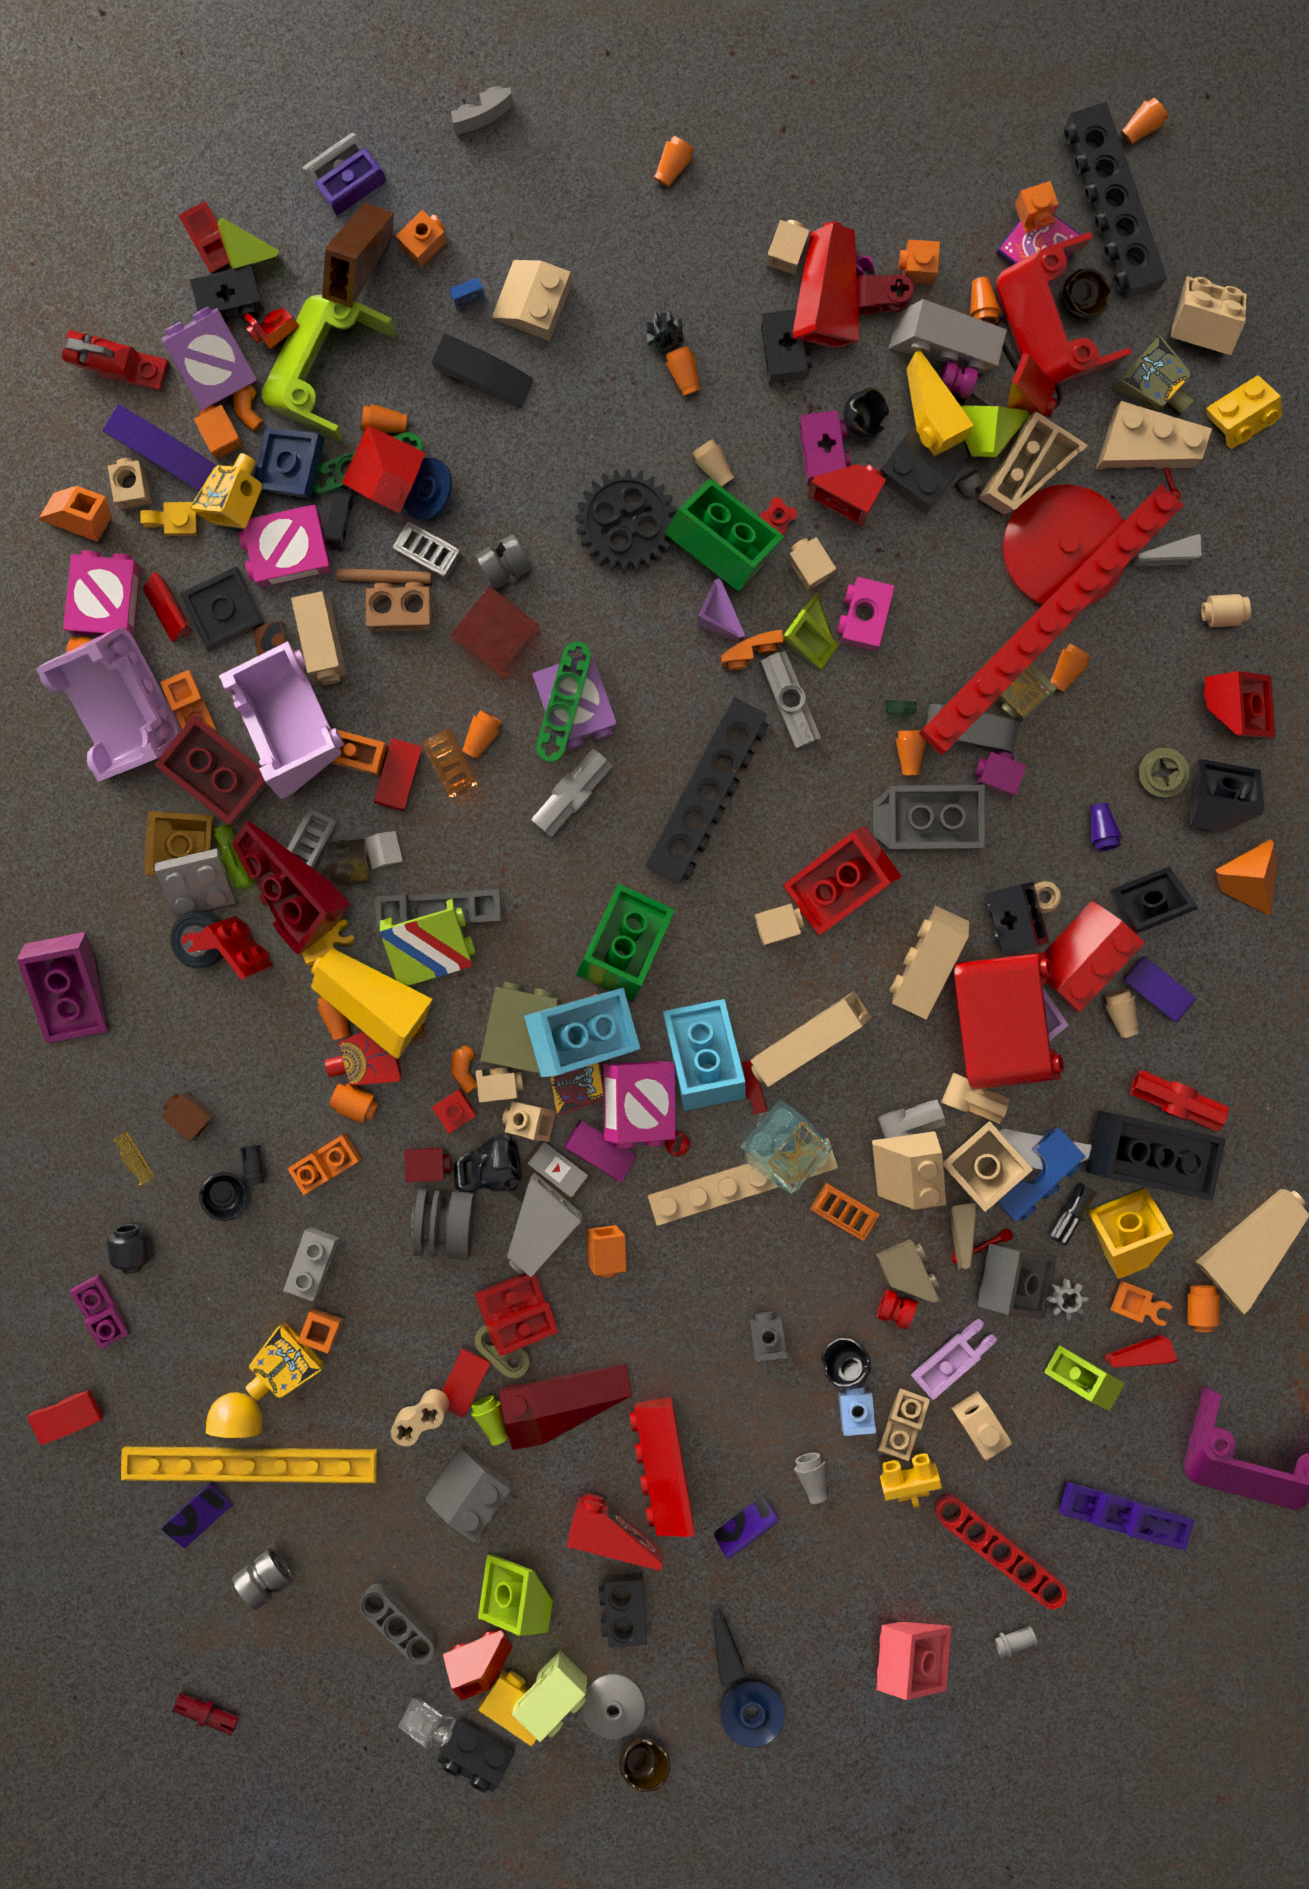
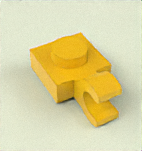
M163 502L164 512L154 510L140 511V520L144 528L164 527V534L166 536H198L197 513L190 509L192 502Z

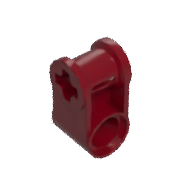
M902 274L858 276V314L869 315L881 312H900L908 308L912 301L913 282L909 277ZM900 289L903 297H897L895 290Z

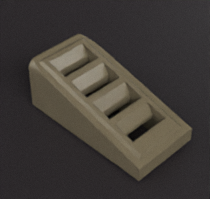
M976 1203L955 1205L948 1212L957 1266L960 1273L967 1272L972 1265L977 1214Z

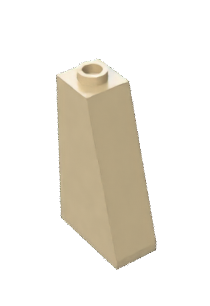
M853 991L750 1060L753 1064L751 1067L752 1072L759 1082H765L767 1087L863 1027L871 1018V1015L856 992Z
M1285 1189L1278 1190L1195 1262L1209 1280L1217 1286V1289L1232 1307L1242 1314L1249 1311L1309 1218V1213L1304 1208L1307 1203L1294 1190L1292 1192Z

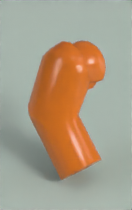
M249 384L233 393L234 413L250 430L256 432L263 426L264 421L252 410L251 400L255 398L256 390Z
M464 1045L453 1052L450 1073L467 1095L477 1087V1082L468 1071L470 1061L475 1057L474 1051L471 1047Z

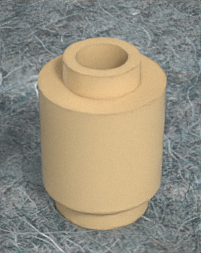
M1240 594L1208 596L1207 602L1202 603V620L1207 621L1209 627L1241 626L1242 622H1249L1250 600L1248 597H1242Z

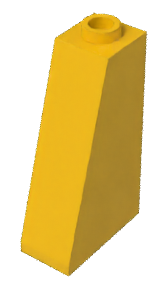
M333 948L328 951L324 958L319 956L311 969V973L314 974L311 988L397 1059L427 1018L432 1002L431 998Z

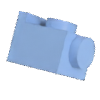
M859 1386L853 1390L846 1389V1392H838L843 1435L876 1433L872 1392L865 1390L864 1386ZM855 1406L863 1407V1414L854 1416L852 1409Z

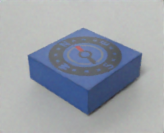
M477 277L450 289L456 310L485 298L482 284Z

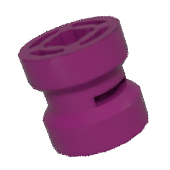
M946 361L940 378L950 392H956L959 398L969 400L975 388L978 369L966 367L962 370V368L958 367L957 363Z

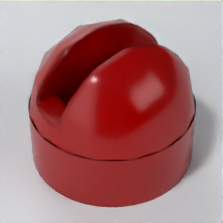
M675 1131V1139L665 1140V1148L670 1155L680 1157L689 1151L690 1140L685 1133ZM677 1136H680L683 1140L679 1151H672Z

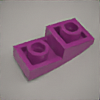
M579 1120L563 1146L586 1163L595 1166L618 1182L623 1181L637 1157L636 1154L627 1148H616V1143L604 1140L602 1132Z
M100 1274L71 1289L70 1294L86 1319L84 1324L100 1350L129 1335L123 1317Z

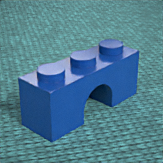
M1052 1128L1032 1147V1150L1039 1156L1042 1162V1170L1039 1176L1029 1182L1021 1180L996 1202L1012 1220L1017 1221L1020 1218L1023 1221L1036 1210L1034 1204L1042 1197L1047 1199L1052 1196L1060 1187L1057 1183L1065 1175L1071 1177L1083 1166L1080 1161L1086 1156L1060 1128Z

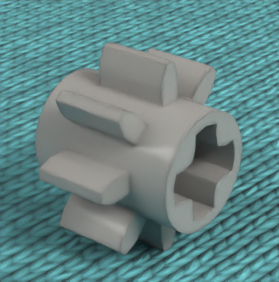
M1064 1278L1063 1286L1051 1285L1054 1293L1053 1296L1046 1297V1300L1056 1305L1052 1309L1053 1314L1057 1315L1063 1310L1065 1318L1070 1320L1072 1317L1071 1313H1084L1080 1307L1082 1302L1088 1301V1298L1080 1295L1079 1292L1083 1288L1081 1284L1078 1283L1071 1288L1070 1281ZM1064 1293L1071 1295L1070 1298L1073 1302L1070 1305L1064 1303L1062 1298Z

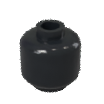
M127 1224L116 1227L114 1233L107 1238L110 1264L114 1268L122 1270L124 1274H133L141 1271L142 1266L151 1260L148 1233L143 1229H139L138 1225Z

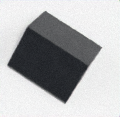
M1170 866L1111 890L1123 922L1136 934L1197 910L1196 903Z

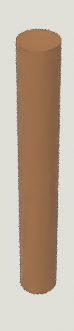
M337 568L336 573L337 581L421 582L424 584H431L432 572Z

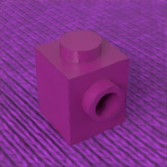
M997 750L996 754L990 752L986 759L980 758L974 772V775L978 776L976 785H985V789L1012 798L1017 793L1027 765L1014 761L1015 756L1001 750Z

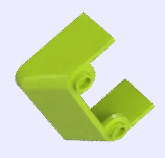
M313 295L305 301L296 319L299 327L288 335L262 388V399L273 412L343 444L345 438L338 425L311 413L316 403V393L310 384L304 382L331 326L337 329H347L357 321L393 339L397 333L390 317L359 302H355L353 308L324 299L322 295Z

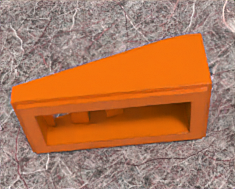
M824 1182L809 1207L814 1213L863 1242L880 1215L827 1182ZM832 1193L836 1195V1198L826 1212L822 1208ZM842 1200L846 1201L847 1203L839 1217L833 1216ZM852 1206L856 1207L857 1211L850 1223L846 1224L843 1222ZM864 1212L868 1214V1217L860 1231H858L854 1227Z

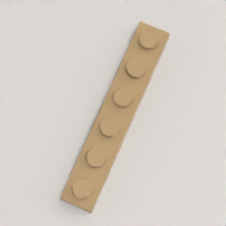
M828 1137L821 1139L823 1142L822 1146L818 1141H814L817 1146H821L819 1150L815 1148L816 1146L813 1142L808 1145L815 1155L820 1156V1161L817 1163L819 1157L817 1159L814 1157L799 1175V1178L806 1179L838 1168ZM828 1145V1148L823 1152V1154H821L823 1149ZM792 1148L783 1152L796 1153V1149ZM779 1153L781 1157L786 1156L785 1153ZM775 1154L773 1158H778L780 1156L778 1154ZM806 1154L801 1156L797 1161V1172L801 1170L813 1154H807L805 1158ZM770 1155L654 1192L647 1196L658 1226L787 1184L769 1166L768 1161L773 1156ZM782 1158L775 1159L781 1165V1167H778L779 1165L774 1160H770L790 1182L791 1178L785 1174L784 1170H787V1173L791 1176L792 1169ZM794 1171L791 1183L799 1181L798 1175L796 1176Z

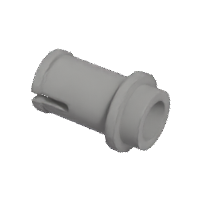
M1031 1626L1007 1635L1000 1633L999 1637L994 1639L1001 1658L1007 1656L1009 1659L1012 1658L1013 1653L1038 1646Z

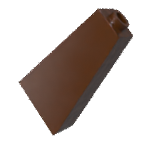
M364 203L327 245L325 249L322 298L353 308L392 238L393 212Z

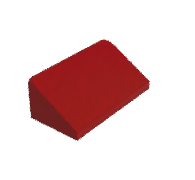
M152 573L145 583L143 591L169 639L175 642L192 633V628L165 579L159 573Z

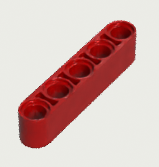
M945 1493L936 1499L934 1511L943 1526L1048 1609H1058L1065 1604L1068 1594L1066 1587L1054 1573L956 1495ZM948 1504H955L958 1506L957 1513L950 1518L944 1517L942 1515L944 1507ZM974 1524H980L983 1526L982 1533L975 1538L969 1537L967 1535L969 1527ZM1005 1544L1008 1546V1551L1003 1557L993 1556V1550L997 1545ZM1025 1564L1033 1566L1032 1573L1028 1577L1018 1576V1570L1021 1566ZM1048 1585L1058 1586V1590L1053 1597L1043 1596V1591Z

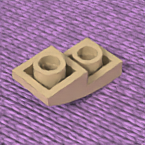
M900 1388L889 1413L877 1451L906 1462L909 1461L917 1433L922 1428L930 1399Z

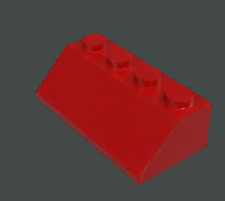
M672 1397L634 1403L635 1412L629 1413L632 1432L638 1431L640 1444H635L638 1464L644 1463L646 1475L640 1476L643 1495L650 1496L651 1507L646 1508L648 1526H655L656 1536H695L694 1520Z

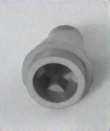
M807 1453L799 1456L795 1460L796 1466L794 1470L808 1495L809 1502L812 1504L824 1502L828 1499L825 1461L821 1459L819 1453Z

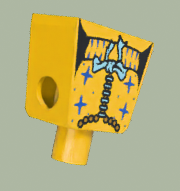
M240 453L233 467L216 466L192 502L190 509L212 525L245 529L262 489L261 482L251 476L257 462L248 455Z
M283 1322L276 1328L249 1365L250 1369L257 1376L246 1386V1390L257 1401L269 1390L280 1399L319 1373L326 1366L310 1347L298 1343L300 1336L286 1322Z

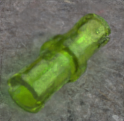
M225 824L213 829L212 833L222 854L221 860L223 864H226L234 884V889H241L253 884V879L248 877L232 846V842L235 839L232 826Z

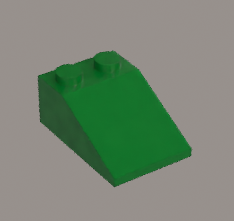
M618 883L576 975L609 991L624 988L626 999L633 1002L644 982L675 909Z

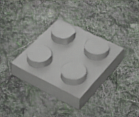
M218 849L155 863V873L174 918L194 911H206L236 903V896Z

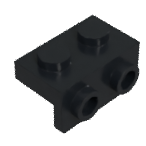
M459 1720L437 1761L443 1764L442 1769L448 1774L455 1777L462 1775L471 1780L470 1785L473 1788L487 1793L488 1790L493 1792L498 1788L516 1751Z

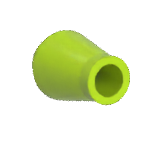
M488 1395L476 1400L471 1405L473 1410L471 1415L486 1434L491 1445L494 1446L505 1442L509 1437L505 1427L501 1402L496 1400L494 1395Z

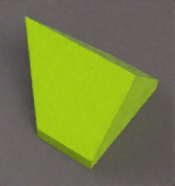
M961 406L974 424L965 438L971 455L975 457H997L1029 417L1028 411L1000 406Z
M816 593L784 634L783 644L816 668L822 670L839 644L833 638L819 595Z

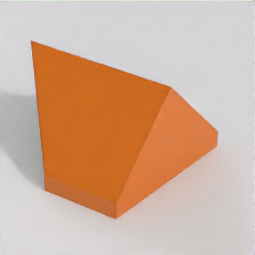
M1269 839L1216 869L1219 888L1224 894L1269 916L1272 914L1278 863L1274 842Z

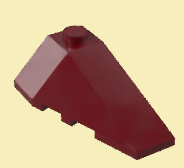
M245 822L232 842V846L248 877L255 879L261 890L262 895L259 898L263 906L268 904L276 921L273 922L277 933L297 955H300L336 926L351 904L328 879L252 822Z
M626 1364L502 1386L499 1392L504 1422L512 1450L544 1445L632 1396Z

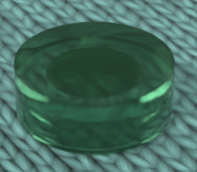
M885 700L886 713H916L917 702Z

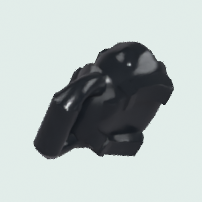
M508 1134L494 1136L487 1140L480 1148L464 1154L454 1163V1187L460 1192H474L483 1188L495 1192L514 1191L520 1182L519 1151L516 1142ZM472 1161L471 1173L473 1180L467 1185L466 1163Z

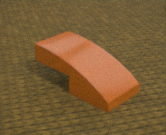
M190 670L160 682L171 710L176 714L181 729L195 715L218 731L205 699Z

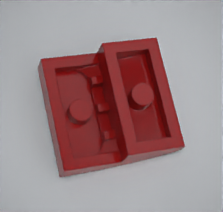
M523 1273L474 1293L485 1326L499 1356L506 1355L558 1333L550 1305L544 1300L536 1273L532 1277Z

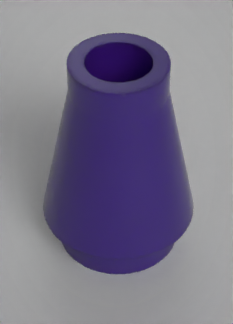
M1109 803L1091 806V844L1095 845V849L1098 852L1120 847L1122 835L1110 811Z

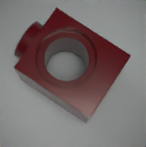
M445 1147L404 1150L405 1182L444 1181L447 1179L446 1173L452 1172L451 1154L445 1153Z

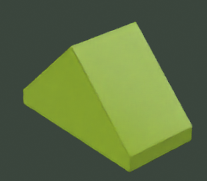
M220 218L217 225L231 269L278 255V249L226 219Z

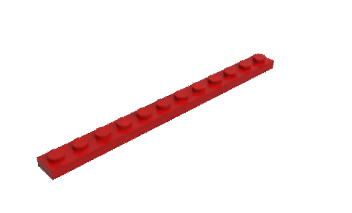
M1161 483L933 717L919 734L942 756L1184 504Z

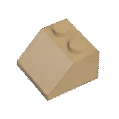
M514 260L493 312L492 320L550 341L572 285L571 272L543 261Z
M990 1121L943 1161L944 1169L984 1212L991 1208L1033 1170Z
M935 1131L872 1140L876 1188L879 1197L914 1210L946 1205L943 1157Z

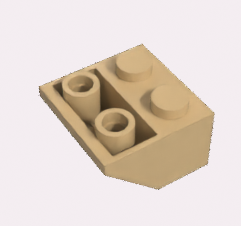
M1187 276L1172 322L1171 338L1232 355L1246 321L1247 294L1242 293L1240 289L1233 286L1222 287L1212 284L1210 280L1203 277L1192 278Z

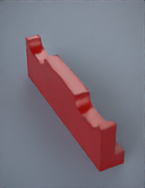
M750 1060L740 1062L744 1071L746 1099L751 1101L753 1108L751 1115L768 1111L761 1082L758 1081L751 1069L753 1064Z

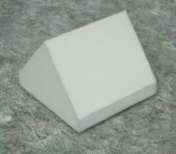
M396 831L377 833L365 838L372 869L403 862Z

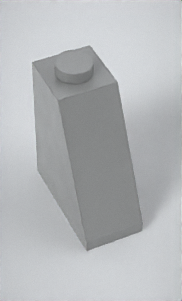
M535 1172L530 1177L507 1254L511 1267L520 1274L525 1272L530 1277L536 1273L582 1219V1212Z

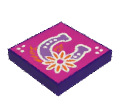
M1053 215L1055 219L1054 224L1028 233H1024L1021 221H1019L999 247L996 254L1011 265H1014L1043 248L1081 234L1055 215ZM1074 253L1066 256L1067 262Z

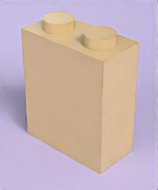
M323 591L291 598L307 673L316 682H321L322 685L340 682V677L347 676L331 602Z

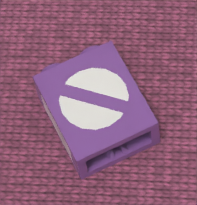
M206 307L193 314L192 316L195 320L183 326L182 322H178L165 330L167 335L162 338L165 347L202 410L257 380L218 308L211 311L210 307Z
M592 652L590 668L566 751L582 746V740L593 736L595 740L613 735L612 730L617 728V723ZM580 656L572 659L571 670L564 667L563 672H573L581 677L583 672H577L576 669L580 660L585 661L586 657ZM559 664L532 673L545 712ZM564 679L559 685L560 692L565 696L573 695L578 688L577 683L573 679ZM557 709L552 712L550 720L556 726H564L569 720V715L565 710ZM552 731L555 741L557 735H559L561 738H564L565 733H557Z

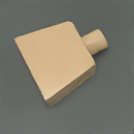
M978 1391L950 1407L984 1461L1012 1445L1011 1440L993 1411ZM978 1407L973 1413L967 1414L970 1410Z

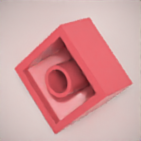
M912 1622L882 1625L879 1666L877 1668V1690L905 1700L947 1691L952 1627Z

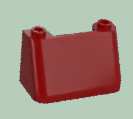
M1045 952L957 963L954 972L967 1079L971 1089L978 1090L1061 1079V1073L1064 1071V1061L1061 1054H1057L1054 1048H1050L1042 985L1046 984L1047 978L1051 977L1052 967L1049 958H1046Z

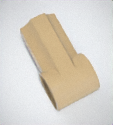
M953 1073L941 1103L965 1113L969 1111L1000 1124L1007 1112L1010 1099L987 1089L973 1090L969 1086L967 1078Z

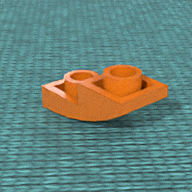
M782 630L762 633L733 646L721 656V667L728 666V669L731 671L746 669L747 664L753 662V650H758V654L777 652V648L783 645Z
M344 1133L287 1169L304 1196L355 1165L362 1158L347 1133Z

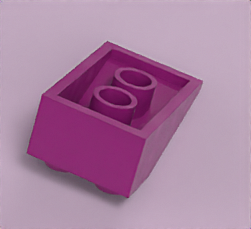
M86 932L24 944L17 962L45 1043L107 1032L108 1026L96 962Z

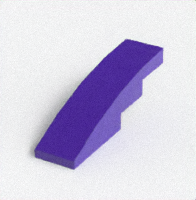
M117 404L102 429L109 437L130 448L137 455L158 466L165 473L197 492L201 490L217 466L187 445L120 404Z
M1067 1482L1059 1513L1064 1516L1125 1533L1136 1539L1186 1551L1195 1521L1192 1518L1071 1482Z

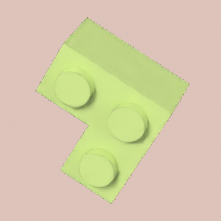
M560 1650L538 1672L536 1683L517 1701L513 1707L512 1715L539 1742L547 1735L550 1738L553 1737L564 1724L561 1720L569 1712L572 1714L576 1713L585 1703L586 1698L584 1696L587 1692V1676Z

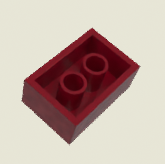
M193 715L154 764L213 813L232 826L239 822L268 785L259 769L261 766L203 719Z

